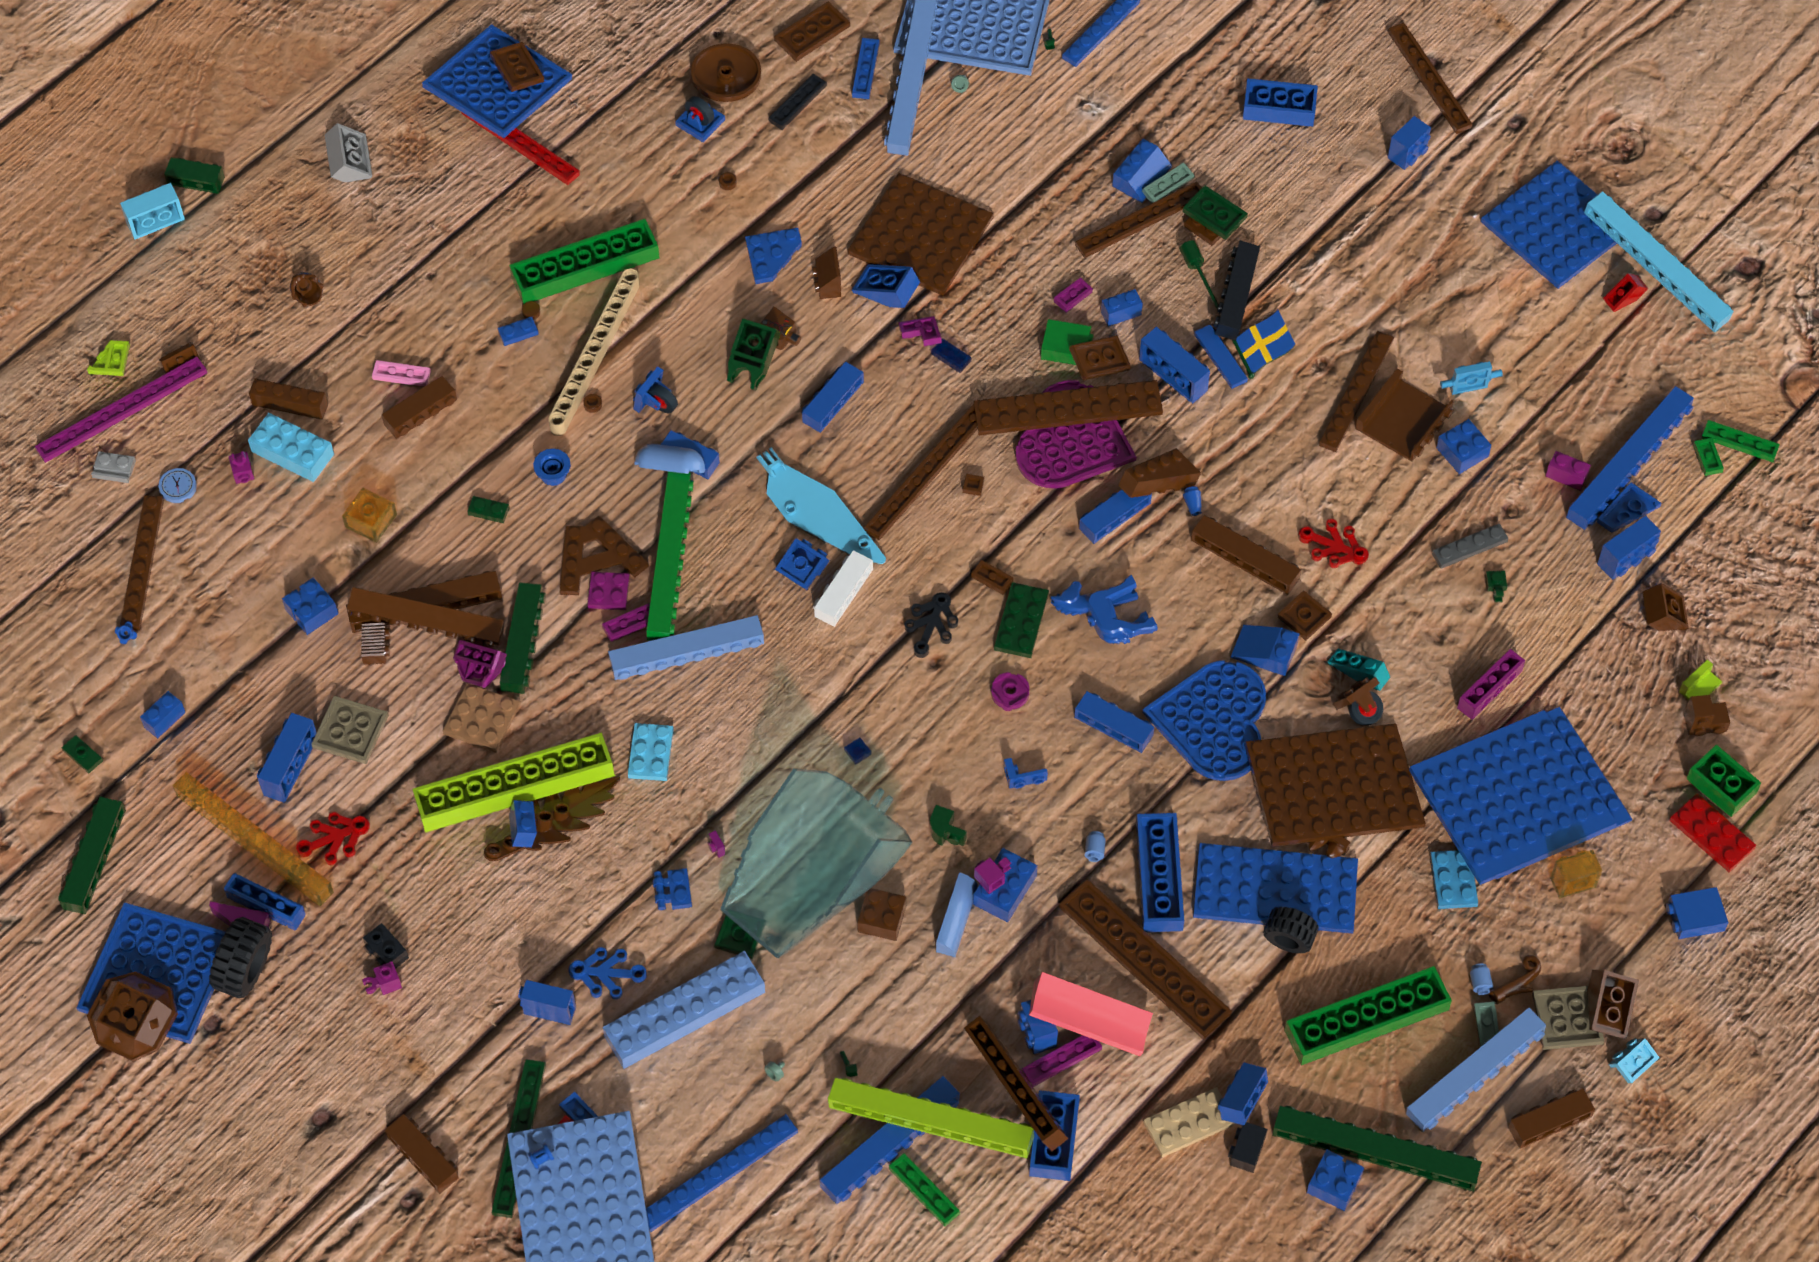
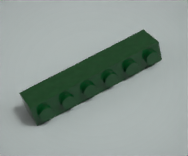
M519 582L505 652L507 654L506 662L500 677L501 692L524 694L525 688L529 687L530 676L528 672L533 668L531 656L532 653L536 652V642L534 641L535 637L539 636L538 620H542L543 615L541 604H544L546 599V593L543 592L542 585Z
M100 797L98 803L94 804L93 816L91 821L89 820L86 824V834L80 840L78 854L74 856L72 861L73 867L65 879L66 885L64 890H61L58 899L63 910L86 915L126 812L123 802Z

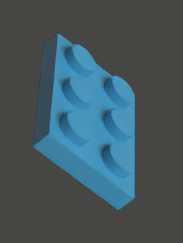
M1458 850L1431 852L1430 860L1438 909L1478 907L1475 878Z

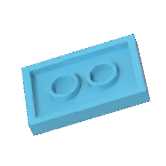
M634 724L628 778L667 781L674 731L673 726Z

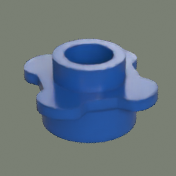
M126 622L124 626L115 628V633L120 639L121 644H127L129 640L137 638V633L134 632L131 622Z

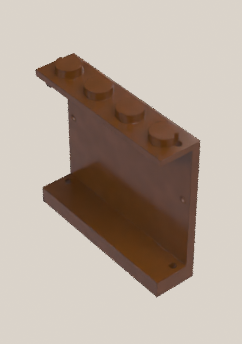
M1396 369L1358 417L1355 429L1413 462L1416 456H1421L1426 443L1428 445L1431 443L1434 433L1441 430L1444 425L1443 421L1451 417L1454 411L1452 409L1454 401L1451 400L1446 405L1404 382L1402 380L1403 371Z

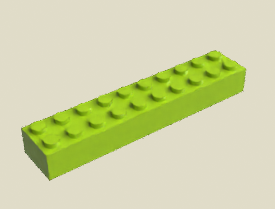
M598 733L416 787L412 790L426 833L510 808L514 800L533 801L615 776L603 735Z

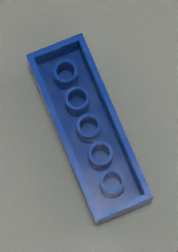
M1177 813L1137 814L1136 834L1143 930L1145 932L1183 931L1184 908Z

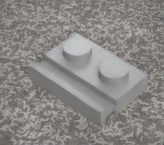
M99 451L94 464V470L91 473L92 478L129 483L136 459L133 456Z

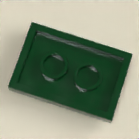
M1206 185L1183 207V213L1224 240L1248 217L1247 212Z

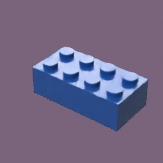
M1247 78L1243 120L1313 127L1318 85Z
M1155 327L1141 339L1139 360L1193 404L1208 391L1209 368L1205 364L1200 363L1192 353L1184 350L1180 343L1173 341L1165 331Z
M291 713L289 718L285 719L280 735H277L272 751L267 753L266 762L257 773L263 796L283 803L286 802L313 749L311 744L317 732L312 719Z
M1039 1090V1097L1069 1139L1054 1151H1051L1034 1130L1029 1176L1071 1181L1080 1095Z

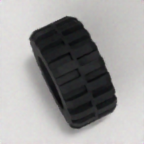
M245 917L236 918L230 924V927L227 928L225 935L220 941L212 961L209 983L213 989L236 998H244L249 994L258 981L260 973H262L270 951L272 931L268 926Z

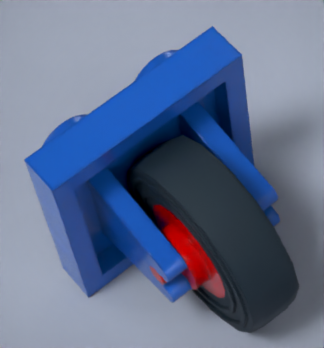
M692 96L685 103L686 111L675 121V124L704 143L725 121V115L713 109L702 98Z
M658 366L654 371L651 370L645 378L646 381L643 384L640 383L635 389L636 396L633 399V409L638 413L648 405L657 411L660 410L669 414L678 405L676 397L671 393L672 391L662 383L664 370Z

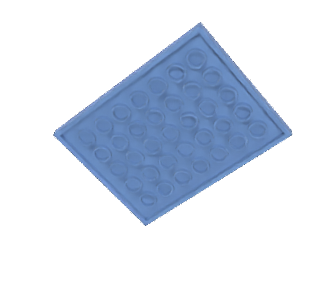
M907 0L894 46V53L902 54L903 46L907 45L905 35L906 31L910 30L908 20L909 16L912 17L913 15L911 5L915 0ZM937 0V12L928 59L1031 76L1050 0Z
M630 1111L507 1134L526 1262H654ZM546 1143L554 1160H548L539 1165L538 1169H535L527 1153H533Z

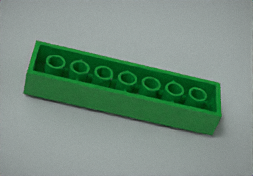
M642 219L510 264L509 267L511 278L524 305L526 302L552 296L651 262L660 257L658 244L646 219Z
M1435 966L1287 1020L1284 1031L1302 1066L1449 1011L1452 1000Z

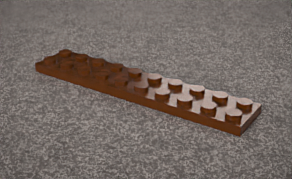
M1157 380L974 400L979 436L1163 415Z
M1088 879L1059 904V908L1203 1040L1231 1015L1232 1010Z

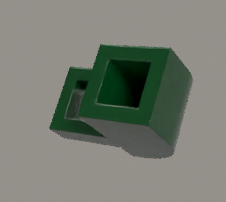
M935 805L930 817V833L933 840L943 846L945 840H948L953 845L959 844L964 846L967 840V831L952 826L954 811L939 805Z

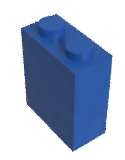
M1717 887L1670 895L1668 903H1666L1667 913L1672 917V930L1674 933H1677L1678 939L1724 932L1729 923Z
M526 980L525 985L520 987L518 994L523 1013L571 1025L576 1010L573 991Z

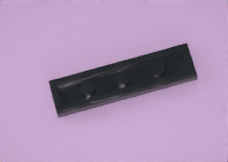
M812 74L768 118L769 122L783 130L827 86V82Z

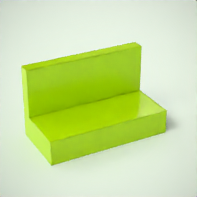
M1706 660L1682 683L1679 693L1688 700H1690L1691 696L1710 695L1722 684V681L1711 672L1713 664Z

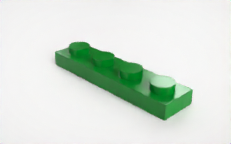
M1710 420L1707 421L1702 435V439L1713 438L1714 443L1770 462H1774L1780 446L1778 443Z
M905 1153L889 1165V1170L944 1227L960 1214V1210Z

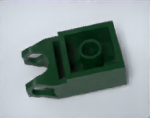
M742 318L730 352L727 381L733 383L740 372L750 371V388L756 391L761 381L766 377L781 332ZM757 339H758V341H759L758 345L754 346V345H753V342H754V341L757 342Z

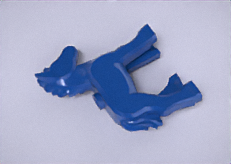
M1132 575L1128 576L1117 586L1080 595L1081 583L1074 581L1061 594L1057 593L1056 596H1051V604L1065 615L1071 614L1072 616L1087 614L1090 627L1094 626L1099 637L1109 644L1130 643L1129 638L1140 634L1153 633L1158 630L1154 618H1148L1146 611L1141 613L1139 618L1132 623L1117 619L1114 607L1138 600V594L1134 590L1137 588V585Z

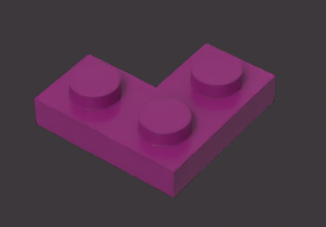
M934 316L898 323L902 339L921 336L924 346L942 343L941 334Z

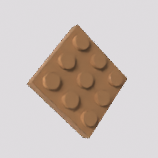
M467 683L443 729V734L497 753L520 707V701Z

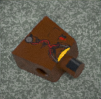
M773 306L760 324L781 332L776 349L783 350L788 343L797 346L801 341V336L796 334L795 321Z

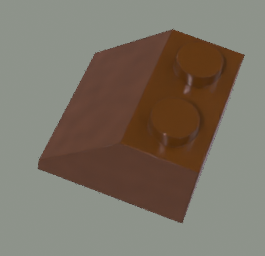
M835 246L816 258L815 267H812L813 278L817 277V281L814 282L815 293L819 292L820 299L841 297V275L837 247Z
M1662 583L1642 592L1643 605L1646 612L1645 620L1650 627L1658 631L1689 629L1684 596Z

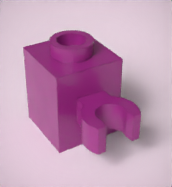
M247 451L231 454L229 460L236 484L254 480Z
M1007 857L1003 858L997 865L991 858L986 861L982 860L974 868V877L990 894L1005 884L1004 873L1011 869L1009 866L1011 862Z
M393 962L373 968L376 977H366L362 980L364 985L372 984L371 987L366 988L367 994L374 993L379 987L383 995L402 988Z

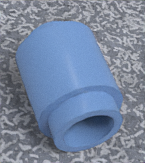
M1092 831L1086 837L1084 855L1091 862H1098L1104 858L1106 839L1103 833Z
M1483 963L1473 965L1470 971L1473 991L1479 995L1489 994L1490 990L1493 989L1490 969Z

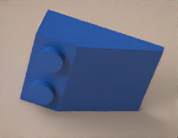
M868 264L854 285L852 292L887 307L905 308L920 281L912 267Z
M1243 625L1231 658L1286 676L1298 645L1299 633L1281 627Z

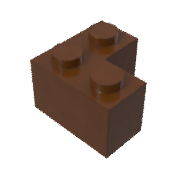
M1710 695L1690 697L1684 713L1688 735L1703 736L1709 733L1722 734L1727 732L1730 718L1726 702L1712 703Z

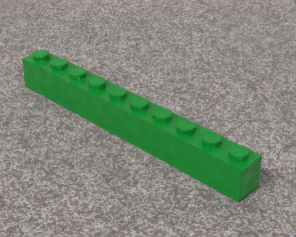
M668 471L647 624V641L674 636L675 624H672V621L677 618V608H674L675 603L679 602V592H676L677 587H681L682 576L679 575V571H683L684 563L681 555H685L686 548L683 539H687L688 533L685 523H689L690 512H687V507H691L692 496H689V491L693 492L694 487L691 473Z

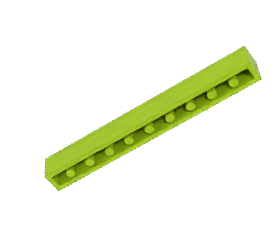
M835 1078L828 1097V1104L831 1109L1023 1158H1028L1034 1139V1129L1026 1123L1017 1124L1006 1118L997 1119L986 1113L977 1114L966 1108L958 1109L946 1103H934L927 1098L918 1099L907 1093L899 1094L887 1088L879 1089L867 1083H855L848 1078Z

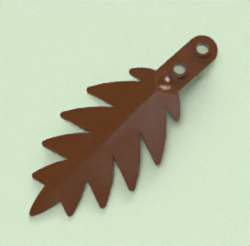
M614 777L601 783L597 781L587 784L581 793L579 787L564 792L562 803L558 793L547 796L543 810H540L538 800H533L537 834L532 847H513L511 835L496 843L488 844L484 849V857L489 861H498L523 849L531 851L542 850V846L539 844L569 842L571 837L561 832L590 829L589 824L578 819L603 816L605 811L593 805L602 804L614 799L615 796L609 793V791L618 784L620 777Z

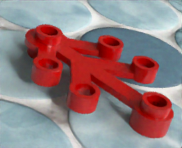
M1328 519L1325 526L1333 540L1314 533L1313 529L1308 526L1301 528L1298 538L1302 543L1308 544L1315 541L1330 547L1323 550L1319 548L1313 549L1311 558L1314 561H1320L1324 557L1331 556L1329 558V566L1331 568H1338L1339 565L1351 561L1360 565L1368 560L1369 553L1366 548L1359 546L1354 536L1355 529L1352 526H1346L1343 530V536L1348 539L1351 547L1344 545L1337 530V521L1334 519ZM1342 552V553H1345V554H1347V555L1342 556V557H1339V556L1334 555V554H1337V553Z
M332 812L328 816L331 825L335 826L340 823L348 827L339 829L323 824L319 820H313L310 823L313 833L324 832L329 835L313 842L305 839L300 840L296 845L297 853L301 857H308L312 854L313 850L332 843L329 852L325 854L324 858L328 865H334L337 862L336 855L344 837L351 834L348 844L343 847V852L346 857H353L356 853V843L360 835H364L369 831L370 823L363 816L350 819L339 815L337 812ZM333 817H338L335 821L331 820ZM314 825H320V826H319L318 828H316V829L313 828ZM304 848L308 849V851L302 852ZM349 848L353 849L351 852H346ZM330 856L334 857L333 860H328Z

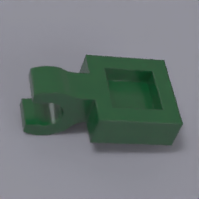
M1486 571L1487 591H1493L1495 603L1502 602L1504 591H1507L1505 571Z

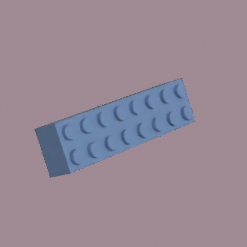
M743 951L602 1027L604 1037L621 1066L625 1069L764 994L765 983L746 952Z

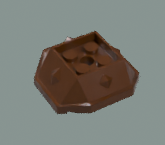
M135 971L106 979L87 1014V1018L97 1045L135 1062L159 1050L178 1012L173 989ZM131 1010H135L134 1015L128 1018V1013Z

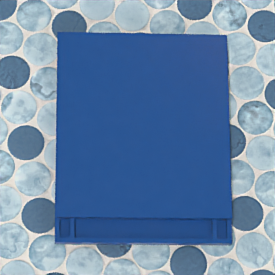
M1560 707L1548 712L1545 710L1412 765L1409 768L1411 775L1479 885L1493 879L1497 880L1632 821L1631 816Z

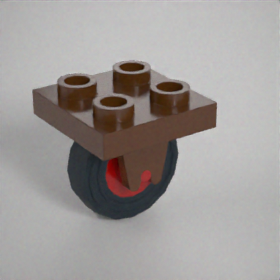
M1366 677L1362 681L1360 680L1353 684L1348 691L1339 694L1336 697L1338 700L1333 705L1336 710L1348 706L1351 718L1360 725L1374 724L1382 717L1383 703L1381 698L1370 690L1380 683L1376 677L1372 679Z

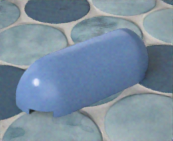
M647 444L635 456L634 465H639L640 468L689 474V472L705 473L703 458L697 451L690 448Z

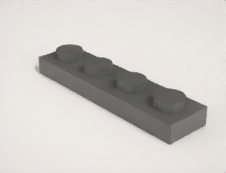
M1497 524L1432 551V555L1440 569L1507 543L1508 537L1501 525Z

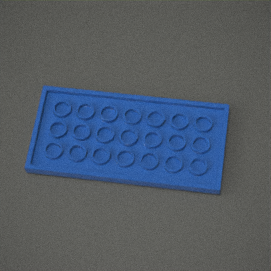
M1200 843L1193 918L1266 925L1272 909L1275 907H1289L1300 910L1312 917L1319 925L1318 930L1353 934L1358 858H1329L1327 855Z

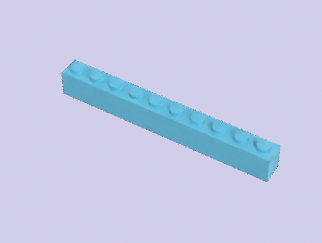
M1601 192L1588 202L1584 213L1714 333L1730 320L1734 312L1731 307L1724 303L1715 292L1711 291L1702 280L1692 274L1689 268L1680 263L1676 256L1668 252L1663 244L1656 241L1648 231L1644 230L1636 220L1632 219L1610 196Z

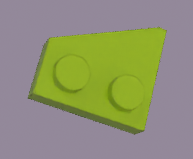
M110 340L105 346L104 351L100 352L97 356V361L87 368L88 374L124 376L130 348L129 341Z

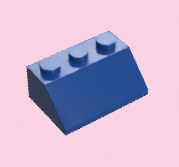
M1143 138L1114 172L1112 187L1143 203L1147 198L1142 193L1143 188L1168 173L1172 165L1158 146Z

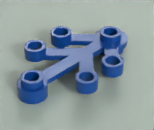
M599 947L586 960H576L568 968L570 977L575 980H582L590 989V994L594 998H599L602 995V987L599 984H595L589 975L597 976L608 988L613 999H620L623 993L621 987L616 986L609 977L631 978L634 982L640 983L647 976L646 969L642 965H635L631 970L611 968L618 962L622 963L627 960V952L624 949H618L612 957L606 960V949ZM600 952L605 953L603 956H598ZM624 954V957L619 958L618 955ZM606 960L598 967H590L597 961ZM577 969H581V970H582L581 973H576L575 971H576ZM638 973L642 974L639 978L635 977ZM594 989L600 990L598 993H593ZM615 990L620 991L617 995L613 994Z

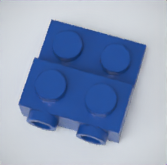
M795 538L775 570L807 590L817 575L820 576L830 560L826 558L828 554L818 548L817 551L812 549V544L807 540L802 539L800 541Z

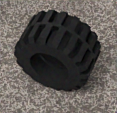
M1275 907L1271 910L1263 933L1270 943L1282 950L1292 953H1306L1312 948L1319 925L1312 917L1300 910L1289 907Z

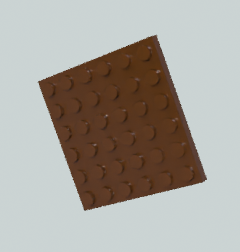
M898 173L849 247L848 255L871 265L912 267L920 281L919 286L944 296L991 223L994 213Z

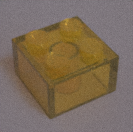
M362 488L346 509L342 518L345 528L377 543L397 516L394 502Z
M1583 850L1574 856H1563L1557 859L1550 879L1560 899L1596 888L1602 868L1593 850L1587 852Z

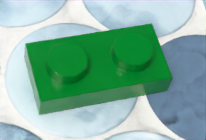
M1713 438L1694 441L1693 446L1704 475L1723 473L1724 467Z

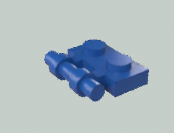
M687 868L667 871L668 878H662L660 871L654 872L653 887L656 889L655 903L658 904V910H665L666 903L672 904V910L692 907ZM663 887H669L670 894H664Z

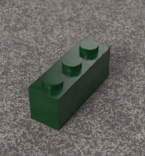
M172 157L164 173L167 184L171 183L172 186L219 194L225 178L222 166Z

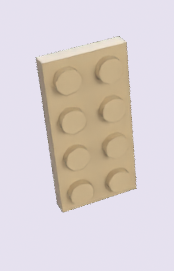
M1217 1087L1144 1119L1143 1123L1162 1158L1236 1124L1221 1120L1218 1104L1223 1097Z

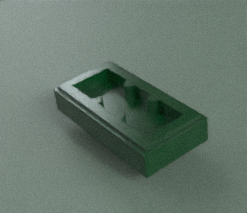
M77 735L61 747L62 751L88 774L103 762L102 757Z

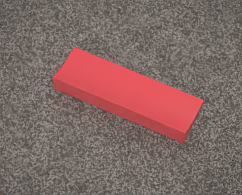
M1044 972L1034 982L1029 1015L1138 1056H1141L1144 1051L1145 1040L1153 1013Z

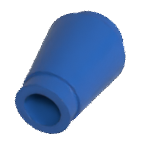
M1198 487L1186 488L1183 498L1191 516L1200 515L1202 513L1201 491H1199Z

